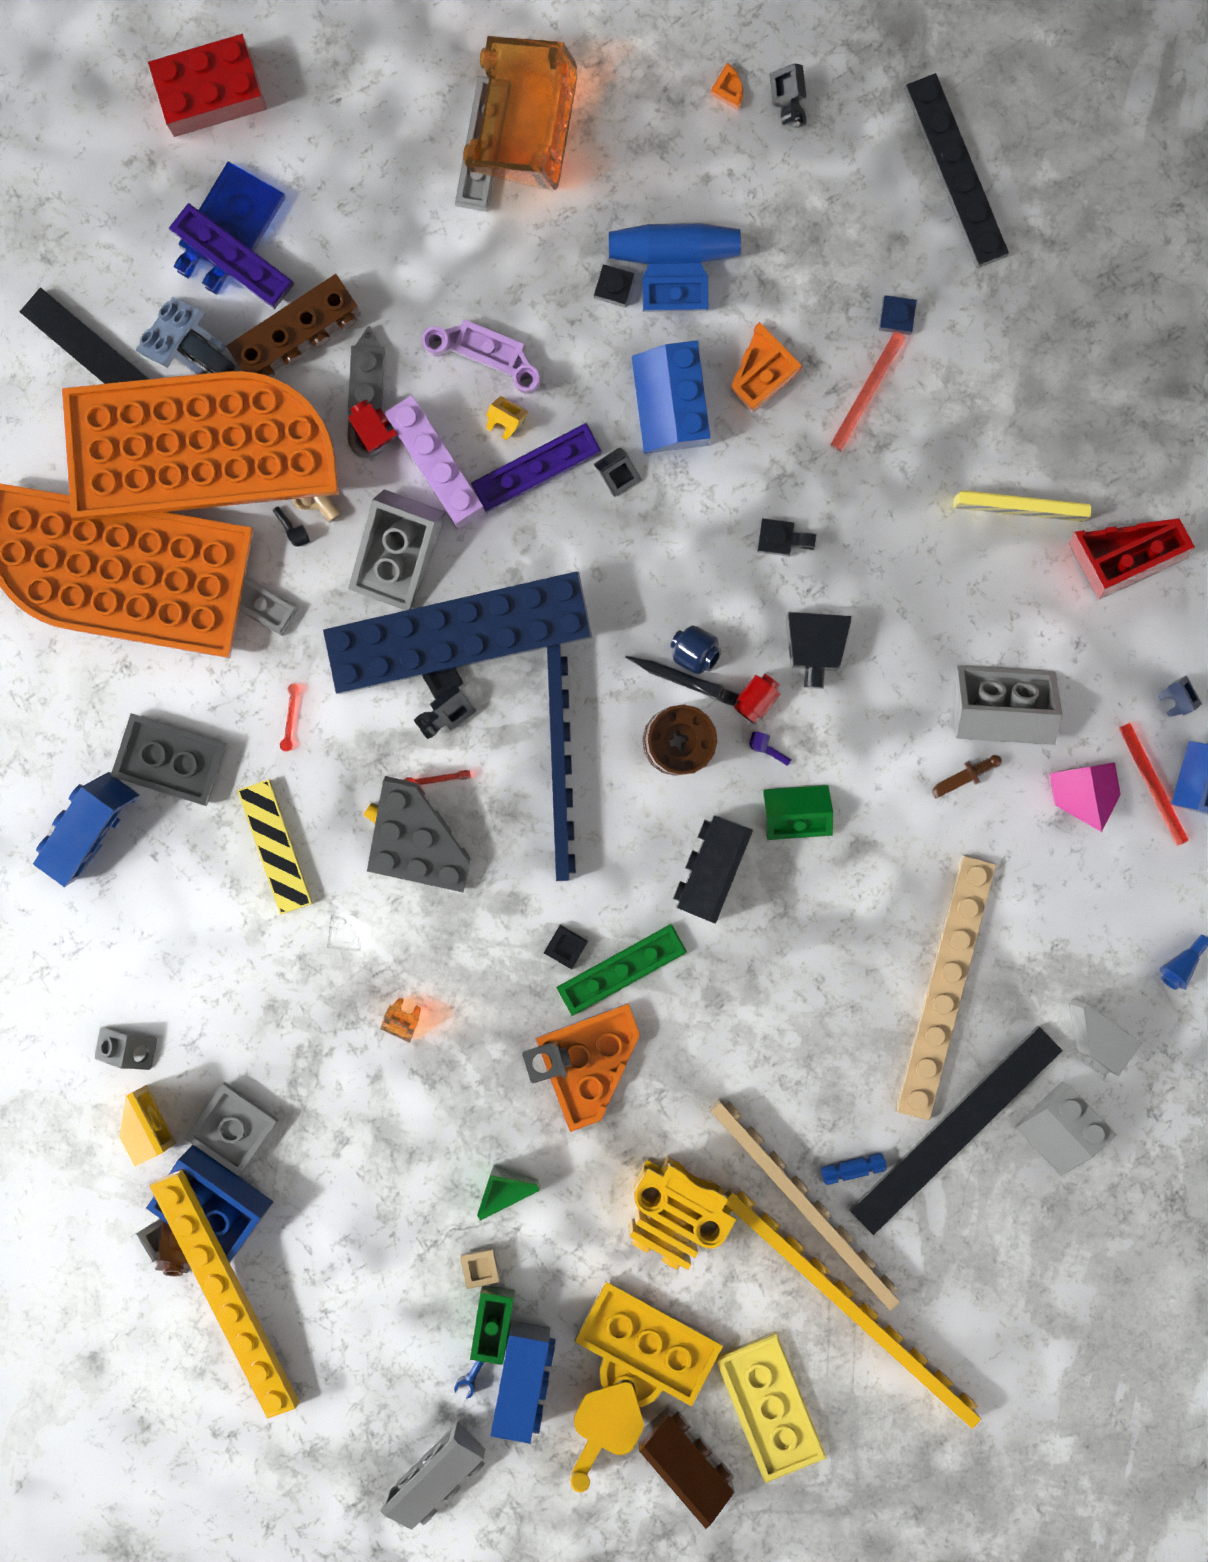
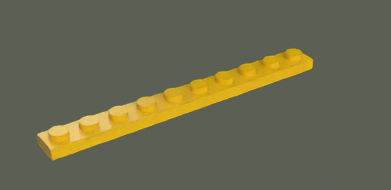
M730 1188L725 1193L728 1196L726 1206L969 1427L973 1429L980 1422L981 1418L975 1410L978 1405L965 1392L958 1395L950 1387L953 1382L941 1370L938 1369L934 1373L925 1365L929 1360L915 1347L911 1350L907 1349L901 1343L904 1337L890 1324L884 1328L876 1320L879 1315L866 1302H863L860 1306L852 1299L851 1296L854 1292L842 1280L839 1279L835 1283L826 1275L830 1270L816 1257L812 1260L808 1259L802 1253L805 1247L791 1234L785 1238L777 1230L780 1227L779 1223L767 1212L761 1216L752 1207L756 1203L744 1191L740 1190L736 1193Z

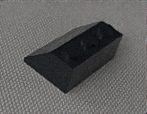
M715 815L712 816L710 821L704 819L697 838L702 839L698 852L691 851L685 866L686 869L690 870L686 883L680 881L673 896V899L678 901L676 908L716 924L753 829Z

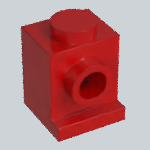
M367 399L350 409L353 414L348 416V420L368 454L397 438L394 429L389 432L386 430L385 427L389 426L390 423L382 409L374 410Z

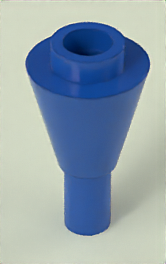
M1201 934L1189 949L1184 950L1160 967L1161 979L1167 986L1174 990L1178 988L1187 989L1200 960L1199 957L1208 948V937Z

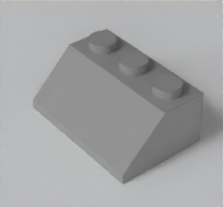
M957 665L954 701V724L957 739L1055 745L1063 715L1056 672Z
M457 1421L387 1491L380 1512L387 1518L411 1530L419 1523L425 1525L436 1514L437 1510L435 1507L443 1499L448 1502L456 1495L461 1488L459 1483L467 1475L472 1478L481 1470L485 1464L482 1460L484 1459L486 1449Z

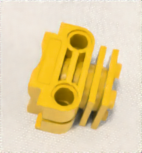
M667 1156L661 1167L646 1159L633 1185L634 1200L638 1209L635 1212L636 1221L631 1219L628 1224L629 1237L633 1238L632 1244L646 1253H649L652 1249L664 1256L661 1261L676 1270L680 1266L689 1270L692 1265L690 1256L696 1258L698 1254L696 1244L707 1249L720 1246L737 1220L730 1215L732 1210L726 1206L728 1196L725 1195V1188L711 1180H704L692 1175L681 1163ZM648 1187L656 1188L659 1191L656 1196L651 1198L645 1197L642 1192ZM707 1221L716 1223V1226L711 1230L705 1231L701 1229L703 1223Z

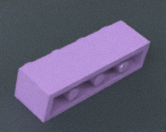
M409 396L384 412L390 425L395 430L400 441L457 530L484 514L483 505L413 396Z

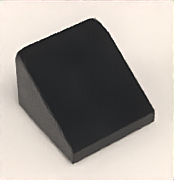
M617 448L594 463V467L614 497L642 480L628 454L622 448Z

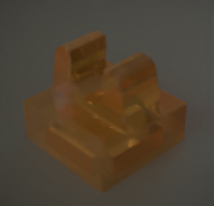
M398 998L387 1009L380 1029L410 1043L420 1020L421 1008L416 1005L413 1012L408 1014L401 1010L404 999Z

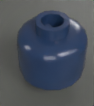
M694 625L689 626L684 631H677L670 644V647L673 648L674 662L695 674H701L704 671L710 672L717 664L722 651L719 648L716 636Z

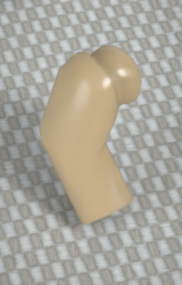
M329 496L292 499L297 509L320 510L329 523L335 521L342 514Z

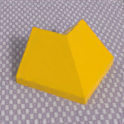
M147 1085L126 1095L119 1135L134 1166L158 1156L176 1144Z

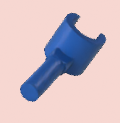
M475 1361L467 1375L458 1378L454 1388L455 1393L459 1385L468 1384L470 1391L467 1393L466 1399L471 1398L475 1389L474 1381L484 1362Z

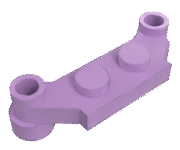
M463 319L461 325L445 330L437 326L429 327L422 335L424 349L435 357L454 352L509 375L513 378L516 389L523 394H531L539 386V373L535 367L529 365L523 353L525 345L521 342L466 319ZM434 341L442 342L439 347L431 346ZM525 378H529L533 381L530 385L527 386L521 383L522 380Z

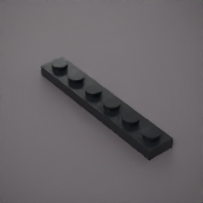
M934 73L906 84L904 88L976 268L1007 257L1009 251L937 74Z

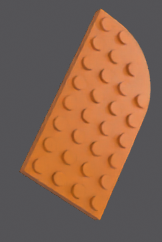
M227 371L62 388L71 518L74 521L339 495L334 447L324 422L308 400L295 389L275 378L254 372Z
M0 483V587L9 599L28 615L57 628L230 659L254 529L247 526L167 512L74 521L71 518L70 495Z

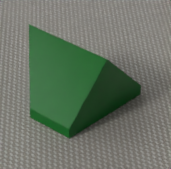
M493 1165L477 1214L479 1220L481 1221L540 1191L541 1185L538 1179Z

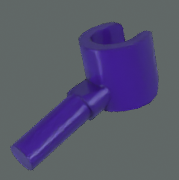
M752 732L749 742L752 750L766 753L786 766L790 764L792 759L773 747L768 746L770 735Z

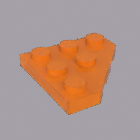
M629 1003L535 1038L538 1047L558 1041L560 1048L566 1047L572 1066L567 1067V1077L562 1078L559 1075L550 1079L570 1132L599 1122L604 1116L610 1099L640 1036ZM541 1053L546 1069L549 1071L552 1067V1060L549 1055Z

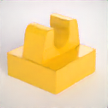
M500 396L490 405L486 413L488 417L486 428L492 431L497 423L503 425L505 432L502 438L507 440L524 423L529 412Z

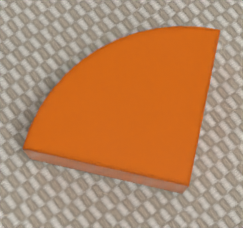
M727 63L712 87L710 94L739 110L743 97L742 83L735 68Z

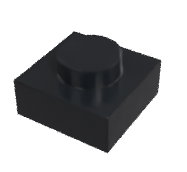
M603 264L595 289L594 299L625 308L634 273Z

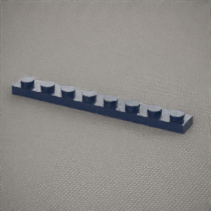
M561 645L547 648L556 881H569V874H576L575 854H569L568 841H575L574 821H567V808H573V788H566V775H572L571 755H565L564 742H571L570 722H564L563 709H569V689H562V676H568L567 656H561Z

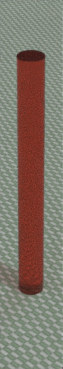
M898 332L892 334L830 444L833 449L842 451L904 342L905 337Z
M1129 722L1119 727L1118 729L1176 845L1179 846L1186 843L1189 839L1131 723Z

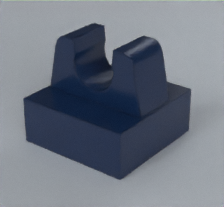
M1187 675L1174 681L1158 695L1160 701L1168 697L1174 699L1175 707L1166 712L1169 717L1180 714L1184 716L1202 705Z

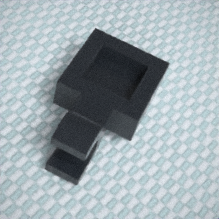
M794 63L769 73L773 106L781 108L782 124L786 126L793 123V128L806 125V114L799 103L800 100L807 98L803 65Z
M762 518L757 552L790 557L791 547L814 550L817 534L793 532L794 522Z
M455 684L430 703L434 711L421 713L414 719V722L420 728L423 735L430 739L445 725L451 731L475 713L476 709Z

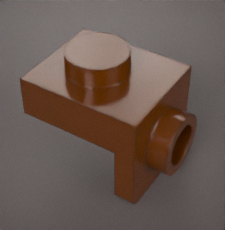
M163 1222L155 1270L163 1271V1274L166 1276H182L183 1273H188L191 1267L170 1226Z

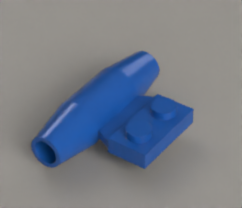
M703 223L646 224L609 232V259L648 264L642 277L643 312L708 311V275L701 263L738 257L741 254L740 229Z

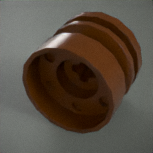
M688 705L670 706L652 716L645 726L642 736L643 752L649 763L661 773L673 776L695 773L707 766L715 754L718 742L716 728L709 716L700 709ZM674 732H676L677 736H684L685 742L681 743V750L677 746L671 747L670 740L674 738Z

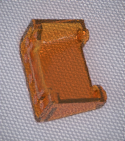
M487 36L486 48H482L480 53V66L485 69L486 75L489 77L479 138H473L469 144L465 145L463 151L464 164L469 171L541 189L556 190L561 177L577 84L576 62L564 42Z

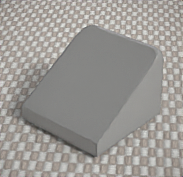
M161 1219L156 1220L130 1236L147 1265L158 1259L161 1226L164 1222Z

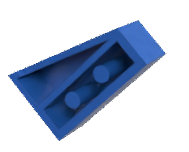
M109 772L85 785L79 784L68 798L71 804L67 810H62L54 819L52 826L55 829L50 836L47 835L37 846L36 851L39 854L33 865L65 888L77 880L103 846L101 842L111 826L116 828L120 823L121 819L118 818V815L122 809L131 802L134 803L140 795L118 778L111 777Z

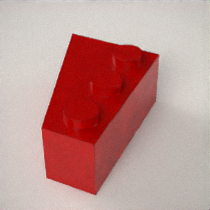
M1180 518L1138 523L1136 526L1121 528L1116 526L1106 527L1105 530L1085 532V530L1074 531L1069 541V545L1098 600L1187 559L1195 548Z

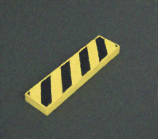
M961 490L954 498L953 508L1084 522L1091 517L1092 506L1085 503Z
M268 779L237 790L280 915L313 904L271 781Z

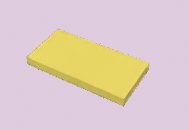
M776 1332L718 1355L716 1359L717 1365L765 1483L826 1459Z

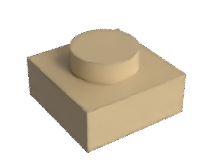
M494 1248L460 1255L467 1289L500 1282Z

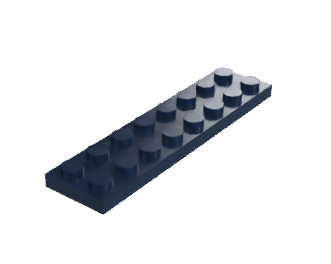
M577 571L323 629L336 694H344L593 638L580 574Z

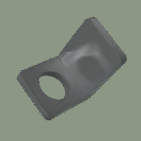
M101 1027L95 1059L121 1069L150 1070L153 1064L157 1038L153 1036L127 1035L107 1027ZM144 1043L146 1055L141 1061L136 1062L133 1057L134 1050L139 1044Z
M558 1041L535 1047L522 1053L531 1083H537L559 1075L562 1078L567 1077V1067L572 1066L567 1048H560ZM544 1053L550 1056L552 1067L549 1071L540 1073L534 1069L532 1062L537 1054Z

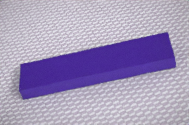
M190 203L184 207L168 228L171 233L274 310L294 286V282Z
M586 422L471 482V486L483 505L485 512L488 513L596 457L602 451Z

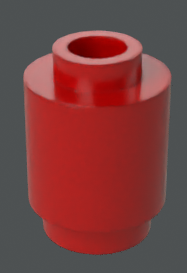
M765 673L762 677L755 674L736 698L738 703L734 706V709L755 724L759 718L763 719L780 697L781 693L777 690L780 686L779 683Z

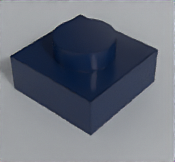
M884 295L878 330L911 335L917 300Z

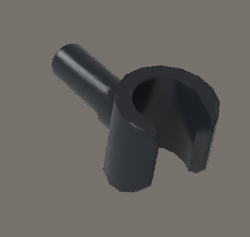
M279 506L273 509L272 512L284 526L287 537L293 546L299 547L310 542L303 524L293 528L292 523Z

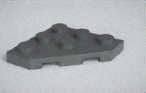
M385 776L381 789L367 872L464 892L471 857L464 847L461 848L451 834V829L439 812L435 811L425 797V792L418 783Z

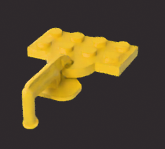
M607 1281L604 1282L574 1339L575 1343L603 1357L599 1368L600 1383L603 1388L587 1393L574 1415L576 1431L587 1439L569 1475L570 1485L578 1493L585 1492L589 1488L590 1478L588 1473L601 1448L615 1455H625L633 1450L644 1429L640 1408L655 1401L662 1391L693 1406L723 1347L720 1343Z

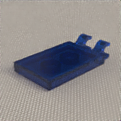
M228 161L199 208V211L254 251L286 196L283 192ZM180 240L178 245L185 252L178 257L173 266L177 269V273L189 279L199 260L207 263L213 268L206 274L202 284L205 285L206 290L217 295L229 275Z

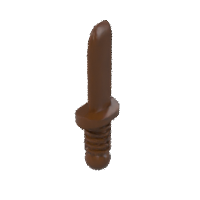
M992 755L989 759L986 758V760L980 761V763L974 764V766H972L970 761L965 762L966 769L939 782L933 788L932 793L935 799L970 781H973L975 785L981 783L978 776L999 767L1002 763L1001 757Z

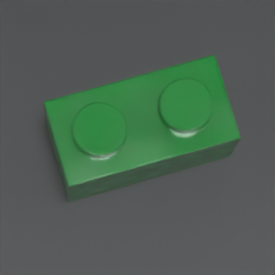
M488 1285L482 1286L470 1360L503 1365L515 1290Z

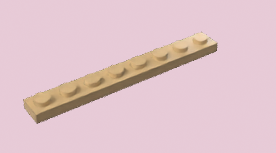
M966 856L961 858L896 1111L899 1113L930 1120L996 864Z
M719 1099L709 1107L712 1114L889 1311L894 1309L900 1301L894 1294L898 1291V1288L886 1275L879 1278L872 1270L876 1264L864 1250L857 1253L852 1248L850 1243L854 1239L841 1225L835 1229L827 1220L831 1216L829 1211L819 1200L813 1204L805 1194L809 1189L796 1175L790 1179L783 1171L787 1165L774 1150L768 1154L760 1144L764 1142V1139L752 1126L746 1130L738 1121L742 1115L732 1103L728 1101L724 1105Z

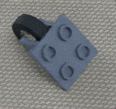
M174 297L160 308L159 317L153 326L142 334L140 344L136 349L141 355L166 368L175 359L196 375L207 374L208 372L234 371L236 368L222 354L226 345L198 325L205 313ZM191 330V331H193L195 334H197L198 336H200L202 339H200V338H198L197 336H195V335H193V334H191V333H188V332ZM179 348L185 355L192 359V361H190L176 349Z

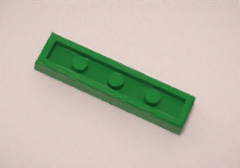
M671 923L558 985L556 988L571 1016H574L686 954L687 951Z

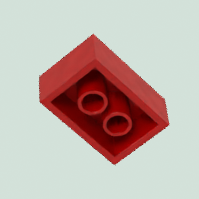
M243 33L148 61L166 125L174 137L267 110L251 53Z

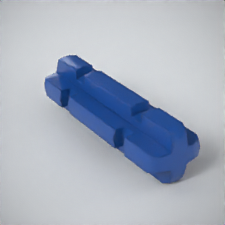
M882 1153L869 1155L868 1159L860 1157L839 1162V1166L831 1164L821 1168L824 1183L830 1185L839 1183V1179L847 1181L868 1176L869 1172L872 1171L874 1174L886 1171V1161Z

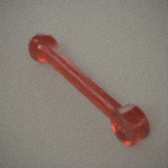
M295 683L290 684L287 688L290 696L284 739L280 741V748L285 752L293 748V742L291 741L296 696L300 693V687Z
M462 770L457 773L419 779L407 777L404 780L423 785L455 779L465 780L471 778L470 770Z

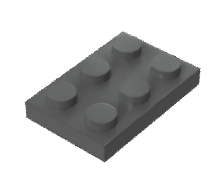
M130 713L111 777L207 806L227 743Z

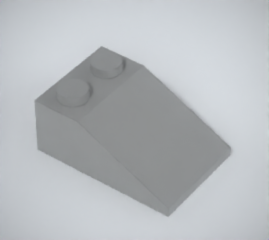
M385 489L372 499L348 589L400 609L410 610L436 545L445 511Z

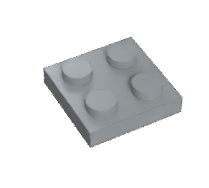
M223 1083L185 1139L234 1174L240 1176L279 1120L228 1084Z

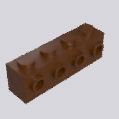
M334 274L227 344L226 347L242 371L263 374L273 378L276 374L274 371L283 365L291 366L303 357L302 353L312 346L314 348L321 347L330 340L329 335L338 329L346 330L358 321L357 317L361 315V312L337 274Z

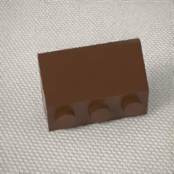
M667 1407L644 1427L638 1439L639 1452L703 1527L707 1529L735 1493L732 1482L734 1476L724 1463L721 1462L717 1465L710 1457L713 1452L701 1437L695 1439L688 1431L691 1426L680 1412L674 1414Z

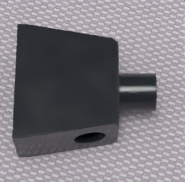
M799 612L787 613L786 630L791 668L805 669L804 688L824 689L825 670L837 671L840 668L851 624V616Z

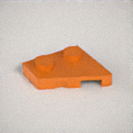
M759 322L755 326L754 335L743 355L741 367L734 377L731 389L754 413L801 372L802 365Z

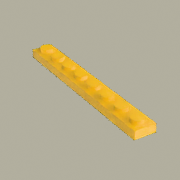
M183 1170L154 1180L149 1187L267 1419L296 1409L300 1401Z

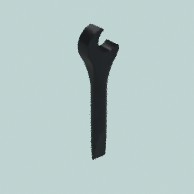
M626 656V659L650 674L692 689L719 702L735 706L736 698L739 694L723 688L724 686L694 677L655 661Z

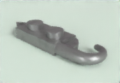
M370 326L366 328L356 345H351L348 416L353 414L350 410L353 406L366 399L371 403L374 410L382 409L385 349L380 347ZM368 334H371V338H366ZM348 420L347 439L353 453L364 458H371L380 454L385 445L368 454Z

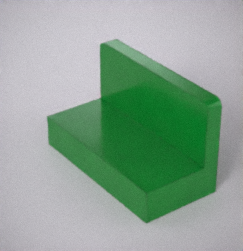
M828 785L763 790L767 840L833 836V807Z

